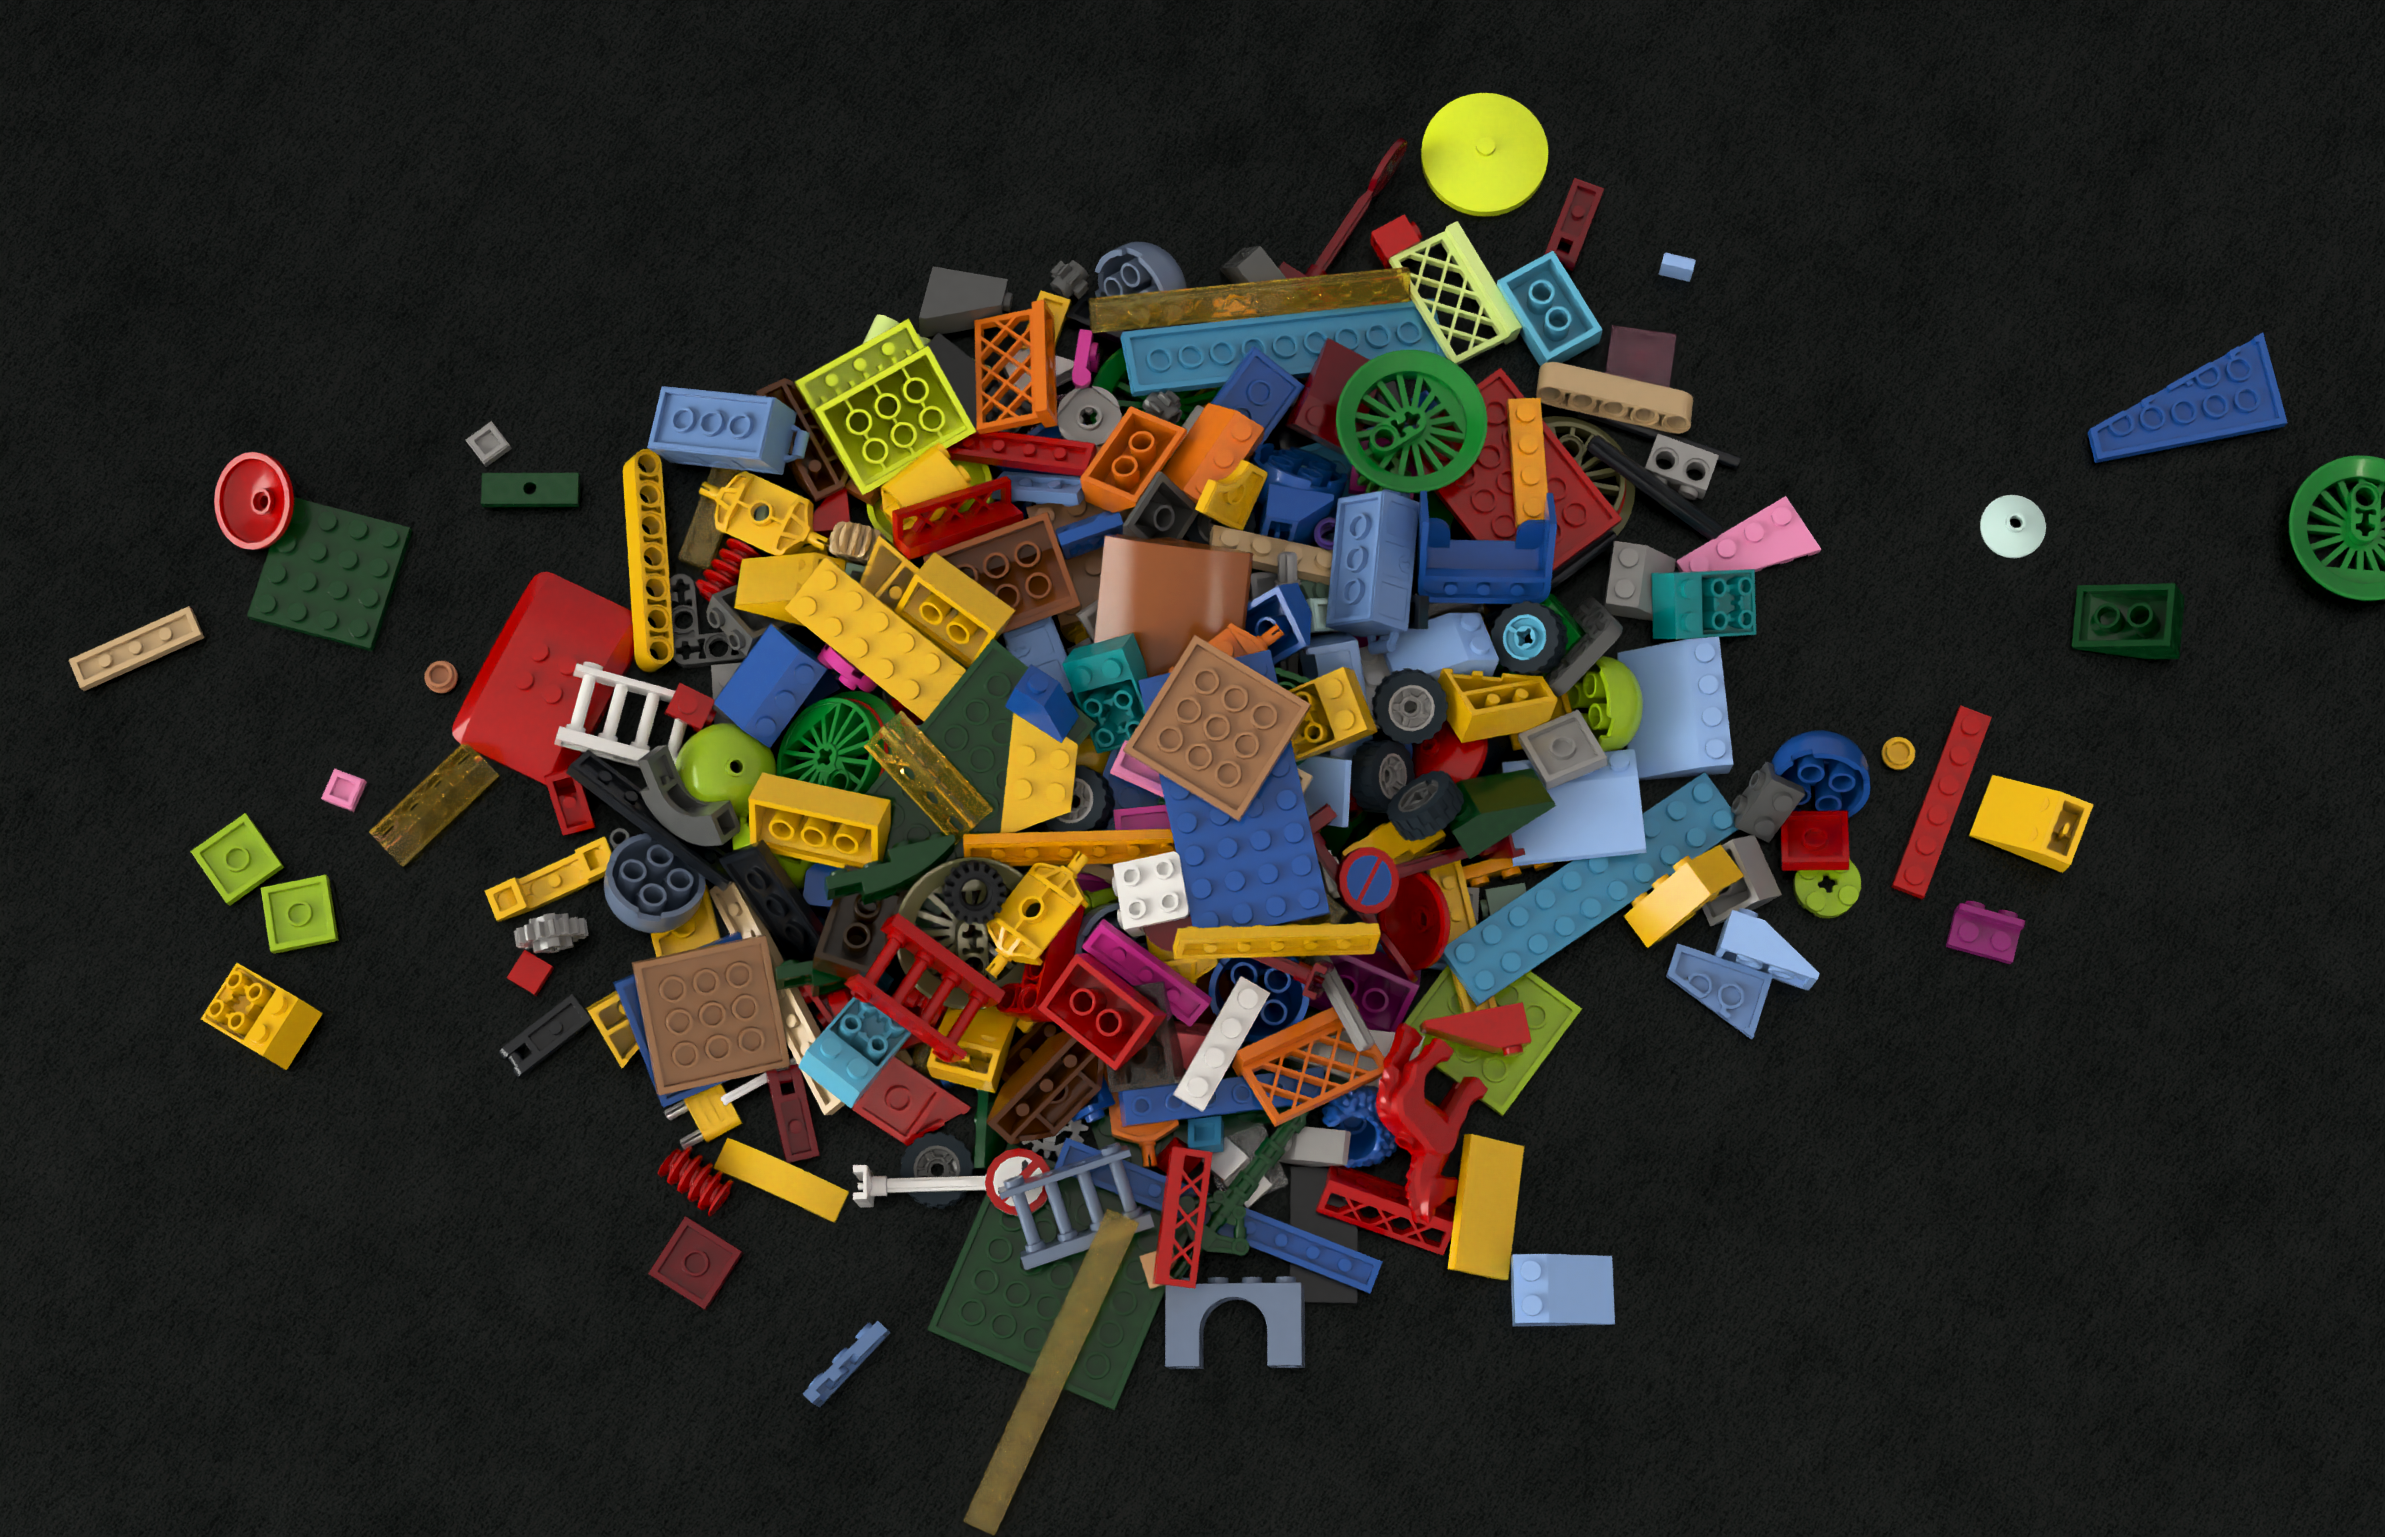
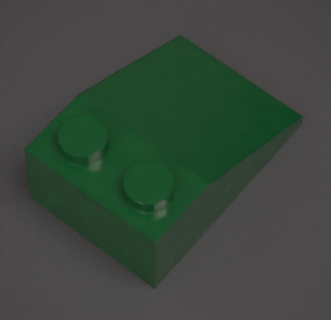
M2175 583L2077 585L2072 648L2142 659H2179L2185 597Z
M1532 768L1465 779L1456 783L1464 796V804H1462V809L1457 813L1455 819L1449 822L1448 825L1469 859L1556 805Z

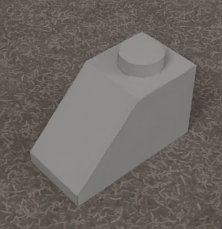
M1304 1126L1299 1134L1295 1132L1283 1148L1285 1153L1278 1161L1301 1167L1347 1165L1351 1132Z

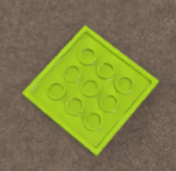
M1448 965L1405 1021L1407 1025L1415 1028L1420 1035L1425 1036L1420 1052L1425 1045L1431 1043L1433 1038H1438L1420 1032L1419 1026L1425 1020L1462 1014L1452 972ZM1531 971L1494 995L1497 1007L1523 1002L1532 1041L1523 1048V1053L1504 1057L1503 1051L1490 1053L1480 1049L1471 1050L1469 1046L1442 1039L1454 1050V1053L1447 1062H1440L1434 1066L1456 1083H1461L1464 1077L1479 1078L1488 1088L1484 1097L1479 1100L1502 1117L1582 1010V1008Z

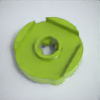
M1850 858L1849 870L1797 871L1793 879V891L1798 903L1804 909L1806 908L1809 912L1814 913L1815 916L1820 918H1834L1846 913L1857 901L1861 890L1860 874ZM1823 876H1828L1830 880H1834L1836 883L1832 887L1831 893H1827L1825 888H1819L1818 883L1823 881Z

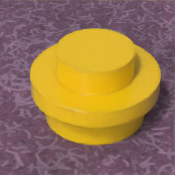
M1894 737L1884 744L1881 755L1884 763L1889 768L1903 770L1914 761L1915 749L1909 740L1902 737Z

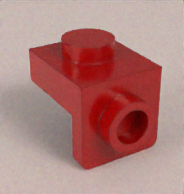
M679 683L664 714L693 727L694 731L699 732L703 726L709 727L717 711L712 709L714 699Z

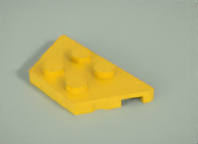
M1013 713L1000 833H1014L1071 812L1079 744L1068 737H1065L1063 742L1060 743L1015 713Z

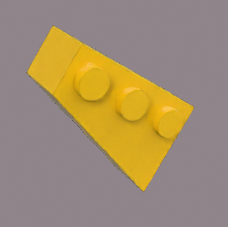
M878 535L859 583L894 611L919 568Z
M617 991L586 1009L620 1067L623 1068L639 1047Z

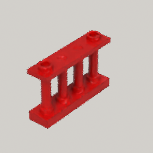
M899 913L887 918L880 930L887 934L888 942L865 977L858 973L848 978L844 984L852 989L851 994L856 999L864 1003H871L933 1048V1054L940 1060L954 1063L964 1059L967 1052L957 1046L963 1034L981 1007L990 1008L999 1004L1006 992ZM899 948H906L914 954L915 962L893 996L890 997L875 985ZM932 967L941 974L942 982L918 1017L905 1008L903 1004L926 968ZM959 987L969 994V1001L945 1037L931 1027L930 1024L953 988Z

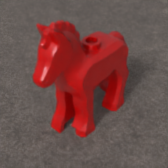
M1403 1022L1399 1023L1391 1049L1383 1060L1384 1070L1382 1078L1379 1079L1376 1112L1384 1126L1395 1136L1396 1144L1411 1154L1410 1169L1406 1174L1408 1181L1405 1185V1191L1407 1192L1406 1199H1409L1408 1206L1411 1210L1412 1219L1415 1223H1420L1422 1220L1430 1223L1432 1216L1435 1215L1436 1208L1449 1198L1457 1196L1458 1179L1456 1177L1443 1176L1441 1173L1456 1146L1460 1128L1466 1120L1470 1106L1476 1100L1483 1098L1488 1088L1477 1077H1464L1461 1083H1453L1438 1107L1424 1097V1085L1427 1074L1438 1063L1447 1062L1454 1053V1050L1444 1040L1433 1038L1429 1045L1424 1046L1417 1057L1409 1061L1414 1048L1420 1045L1423 1037L1415 1028Z

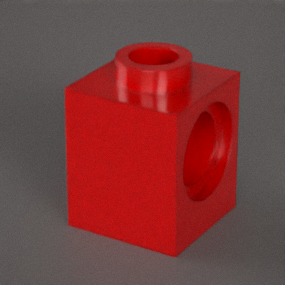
M1404 214L1372 231L1370 244L1385 269L1392 267L1389 263L1390 257L1419 244L1422 235L1416 223H1410Z

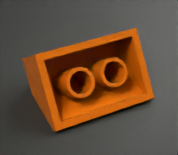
M1208 403L1162 472L1197 505L1208 479L1217 481L1226 478L1236 469L1241 459L1249 461L1263 440L1264 427L1237 410Z
M1130 406L1080 477L1085 501L1112 513L1135 507L1158 471L1161 472L1187 434V430Z

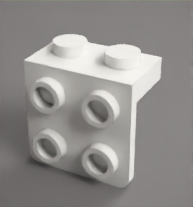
M1173 851L1113 864L1115 876L1112 877V887L1115 896L1119 899L1120 909H1117V918L1120 928L1132 937L1146 935L1143 927L1184 919L1189 916L1190 910L1181 861L1177 852Z

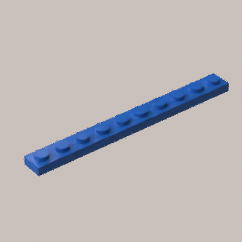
M1066 1137L1054 1169L1098 1155L1101 1151ZM1122 1159L1135 1202L1162 1212L1166 1176ZM1109 1164L1089 1170L1095 1186L1119 1195ZM1181 1183V1189H1182L1183 1187L1186 1186V1184ZM1190 1187L1180 1195V1198L1183 1196L1194 1197L1197 1195ZM1206 1205L1205 1225L1213 1214L1208 1205ZM1245 1208L1244 1227H1246L1247 1241L1250 1247L1369 1294L1371 1293L1383 1261ZM1178 1211L1177 1218L1182 1220L1183 1216ZM1225 1223L1218 1230L1217 1234L1234 1238L1235 1226Z

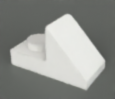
M1225 1137L1224 1152H1215L1212 1155L1211 1171L1229 1189L1228 1186L1241 1170L1243 1171L1250 1163L1249 1157ZM1264 1176L1258 1183L1260 1184L1249 1200L1243 1204L1246 1208L1249 1209L1272 1187V1184Z

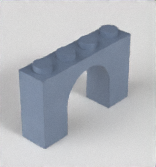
M1212 1277L1208 1278V1284H1196L1195 1289L1166 1285L1165 1367L1169 1369H1204L1203 1334L1207 1318L1219 1305L1232 1300H1243L1256 1305L1265 1317L1267 1324V1366L1270 1368H1305L1304 1285L1301 1282L1296 1283V1277H1276V1283H1262V1277H1242V1283H1228V1278ZM1182 1278L1181 1280L1189 1281V1278Z

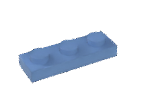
M1003 471L998 477L1007 476L1011 480V502L1055 503L1070 507L1079 505L1084 499L1079 476ZM1001 489L992 493V499H1001Z

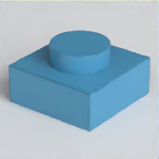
M1222 1117L1188 1119V1149L1213 1153L1224 1152V1122Z

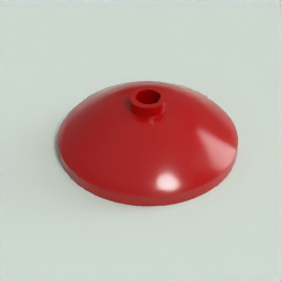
M249 452L235 457L227 464L218 479L214 498L215 513L222 532L233 544L252 550L267 548L282 537L292 518L294 493L289 475L279 461L264 453Z
M1447 719L1446 722H1443L1442 729L1439 732L1437 731L1433 738L1430 740L1426 739L1420 744L1412 743L1413 756L1411 760L1414 763L1415 779L1431 771H1444L1449 774L1455 784L1460 780L1476 778L1485 762L1488 750V738L1461 743Z
M1419 872L1400 878L1396 898L1388 908L1378 913L1377 922L1412 971L1424 970L1435 964L1446 948L1451 926L1448 903L1439 885L1428 874ZM1380 941L1382 948L1384 949L1387 956L1398 966V964L1395 962V960L1392 958V956L1389 954L1387 949Z

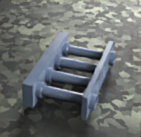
M1119 1142L1102 1147L1100 1149L1101 1153L1026 1179L1023 1178V1175H1018L1003 1181L1004 1186L999 1187L1001 1200L1012 1196L1027 1241L1025 1245L1026 1250L1020 1251L1025 1270L1155 1227L1149 1209L1142 1210L1141 1206L1137 1207L1122 1162V1159L1131 1156L1128 1145L1121 1146ZM1106 1164L1110 1166L1124 1209L1122 1212L1123 1217L1112 1221L1104 1216L1089 1171ZM1077 1175L1092 1220L1089 1223L1090 1228L1077 1232L1076 1228H1072L1057 1183L1058 1180ZM1041 1186L1045 1187L1060 1232L1057 1234L1058 1239L1047 1243L1039 1237L1025 1195L1026 1191Z

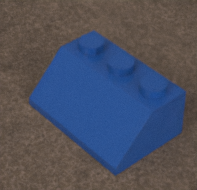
M1298 583L1278 585L1248 603L1245 631L1257 637L1277 624L1284 633V636L1268 646L1274 665L1310 645L1312 612Z
M770 623L714 700V704L744 732L770 748L826 672L827 667L818 661L817 653Z

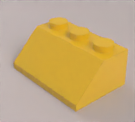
M934 552L915 573L894 611L939 648L969 668L990 641L999 638L1016 610Z

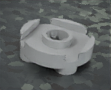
M1098 386L1084 389L1077 388L1070 391L1060 402L1057 412V423L1063 439L1095 443L1096 448L1106 442L1122 419L1117 399L1109 391ZM1095 412L1097 414L1095 417L1097 422L1093 425H1084L1082 415L1084 413L1091 415Z

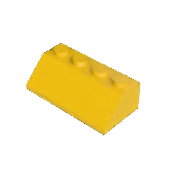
M762 772L748 798L750 844L764 840L774 854L838 868H844L845 865L861 869L865 864L872 861L883 862L891 827V800Z

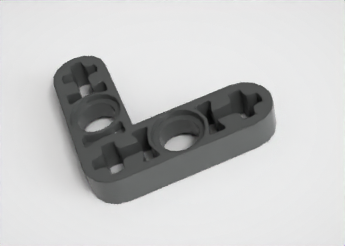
M677 574L671 577L669 580L674 640L673 659L678 666L682 668H698L718 664L742 663L746 658L745 654L739 649V654L734 655L735 650L730 647L727 635L724 632L701 634L698 594L694 581L685 574ZM680 583H684L686 588H690V590L684 592L687 605H681L677 592H673V590L679 588ZM688 613L693 617V623L689 628L680 629L676 627L675 621L680 614ZM716 641H724L728 644V651L721 657H715L710 653V647ZM704 643L703 649L706 658L702 659L701 653L695 652L689 655V659L684 660L683 656L678 653L684 651V646L689 645L691 650H701L699 644Z
M1589 597L1580 603L1573 614V618L1586 634L1560 660L1559 665L1554 666L1545 678V681L1557 697L1570 690L1622 633V625L1594 597Z

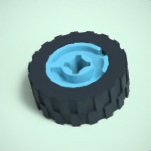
M1523 601V603H1514L1512 607L1504 609L1501 616L1496 618L1495 626L1491 630L1492 643L1500 664L1504 668L1509 669V671L1521 675L1541 676L1543 673L1551 672L1554 666L1559 665L1562 656H1565L1566 653L1565 648L1566 644H1568V637L1566 636V625L1562 623L1563 619L1558 614H1555L1554 610L1536 602ZM1528 634L1533 639L1532 643H1525V637Z

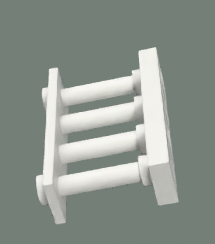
M584 662L583 665L576 664L573 676L583 680L571 723L567 724L566 728L559 726L554 744L580 752L590 750L596 756L640 768L637 760L650 752V746L647 744L659 700L670 703L675 691L602 671L603 666L596 663ZM596 682L615 687L603 732L599 733L598 736L585 733L586 729L583 728ZM627 691L647 696L635 741L631 742L630 745L617 742L618 738L615 736ZM677 719L674 720L668 743V749L674 764L680 752L687 724Z

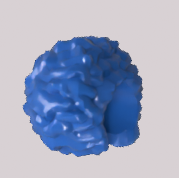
M1361 1086L1329 1101L1322 1108L1324 1114L1322 1121L1327 1127L1351 1132L1348 1163L1344 1165L1347 1168L1361 1167L1362 1165L1369 1167L1372 1164H1380L1382 1161H1385L1386 1156H1391L1397 1150L1398 1145L1395 1142V1136L1384 1126L1376 1112V1097L1379 1089L1376 1086Z

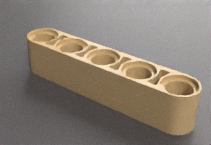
M1558 362L1544 363L1539 369L1536 397L1541 398V403L1669 433L1680 434L1690 429L1693 398L1685 391Z

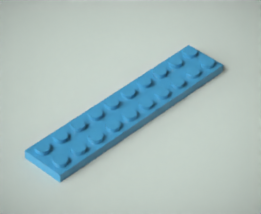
M1413 301L1122 332L1120 337L1132 397L1145 396L1152 392L1162 391L1166 393L1167 390L1181 392L1223 387L1253 346L1258 348L1295 379L1309 376L1327 338L1369 360L1398 350H1422L1447 358ZM1436 310L1434 314V319L1436 323L1440 325Z
M1706 772L1642 814L1647 853L1573 860L1446 945L1442 957L1477 1007L1630 904L1640 894L1652 889L1651 885L1657 879L1667 873L1671 876L1675 873L1672 867L1688 855L1691 859H1694L1739 830L1735 827V814L1731 812V807Z

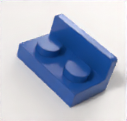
M1105 511L1057 528L1056 534L1065 559L1067 560L1104 547L1105 535H1123L1124 523L1120 512L1112 513Z

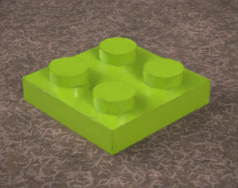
M246 813L190 851L229 906L284 868L279 858Z
M327 875L261 888L270 952L275 954L339 941L330 881Z

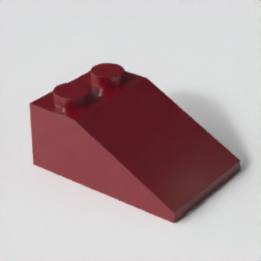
M1327 338L1285 426L1343 455L1344 452L1339 443L1336 430L1338 401L1343 388L1351 376L1370 360ZM1377 389L1372 391L1369 396L1374 398ZM1361 404L1358 412L1369 414L1370 408L1364 404ZM1355 422L1356 432L1362 431L1365 424Z

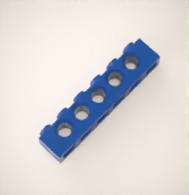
M1323 1067L1308 1068L1305 1071V1074L1324 1079ZM1276 1073L1255 1076L1259 1082L1272 1086ZM1279 1075L1276 1087L1295 1093L1299 1080ZM1243 1076L1222 1079L1203 1112L1173 1095L1178 1084L1127 1090L1118 1093L1122 1127L1264 1110ZM1302 1082L1299 1094L1315 1098L1320 1095L1322 1087ZM1276 1095L1273 1096L1272 1104L1275 1108L1292 1106L1293 1100Z

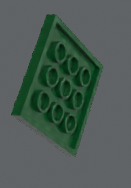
M294 497L291 521L282 537L270 546L247 616L251 620L373 651L412 534L411 528Z

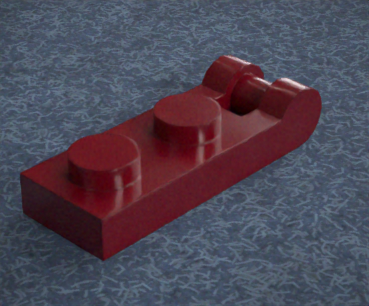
M1577 178L1573 180L1545 252L1547 254L1554 251L1561 264L1565 265L1564 268L1571 271L1576 266L1604 192V188ZM1560 242L1571 245L1570 252L1558 249Z
M798 1064L789 1065V1069L778 1072L776 1069L766 1071L783 1154L787 1163L820 1156L803 1077ZM792 1082L794 1091L782 1094L780 1085Z

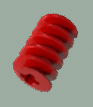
M729 538L726 543L730 550L720 549L719 555L722 560L713 559L711 561L715 571L710 569L704 570L703 575L707 581L698 579L695 582L700 595L710 602L713 594L738 584L737 580L739 579L742 559L759 558L762 556L744 542Z
M691 1146L682 1151L678 1148L675 1149L662 1163L658 1170V1175L660 1177L668 1175L667 1182L670 1185H675L679 1182L677 1191L681 1194L689 1191L687 1199L691 1202L700 1199L698 1208L703 1211L710 1207L708 1216L711 1217L729 1196L733 1181L730 1179L726 1183L721 1184L720 1181L723 1176L721 1171L711 1176L712 1163H708L701 1168L699 1166L703 1158L701 1154L690 1159L689 1156L693 1149Z

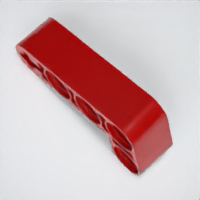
M1039 903V908H1038L1037 914H1038V913L1040 912V910H1041V904H1040V903ZM1080 905L1040 955L1043 961L1041 966L1025 964L1021 983H1008L1001 987L1006 993L1000 1003L996 1005L999 1012L1026 1022H1052L1050 1018L1038 1010V1007L1074 957L1076 940L1081 928L1085 907Z

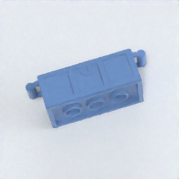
M662 386L647 448L670 463L783 475L785 463L796 459H804L810 433L794 425L797 413L775 397ZM793 432H797L792 455H788Z
M1388 489L1338 498L1326 627L1350 633L1360 638L1367 637L1368 651L1371 655L1394 652L1399 632L1408 631L1419 502L1411 500L1410 493H1401ZM1390 634L1388 640L1376 641V636Z
M1052 616L1002 634L1007 650L1027 667L1032 664L1060 682L1071 703L1080 709L1062 666L1067 655Z
M1344 632L1310 637V645L1299 651L1302 675L1313 680L1341 667L1352 669L1355 671L1368 705L1358 640L1350 633ZM1373 734L1348 745L1324 752V754L1352 760L1353 755L1357 752L1356 749L1362 746L1363 742L1373 740Z

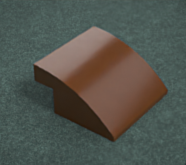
M1122 534L1105 535L1094 643L1134 633L1146 665L1147 676L1154 677L1167 674L1172 666H1176L1194 635L1209 642L1228 628L1227 626L1230 623L1245 630L1253 553L1171 537L1143 539Z

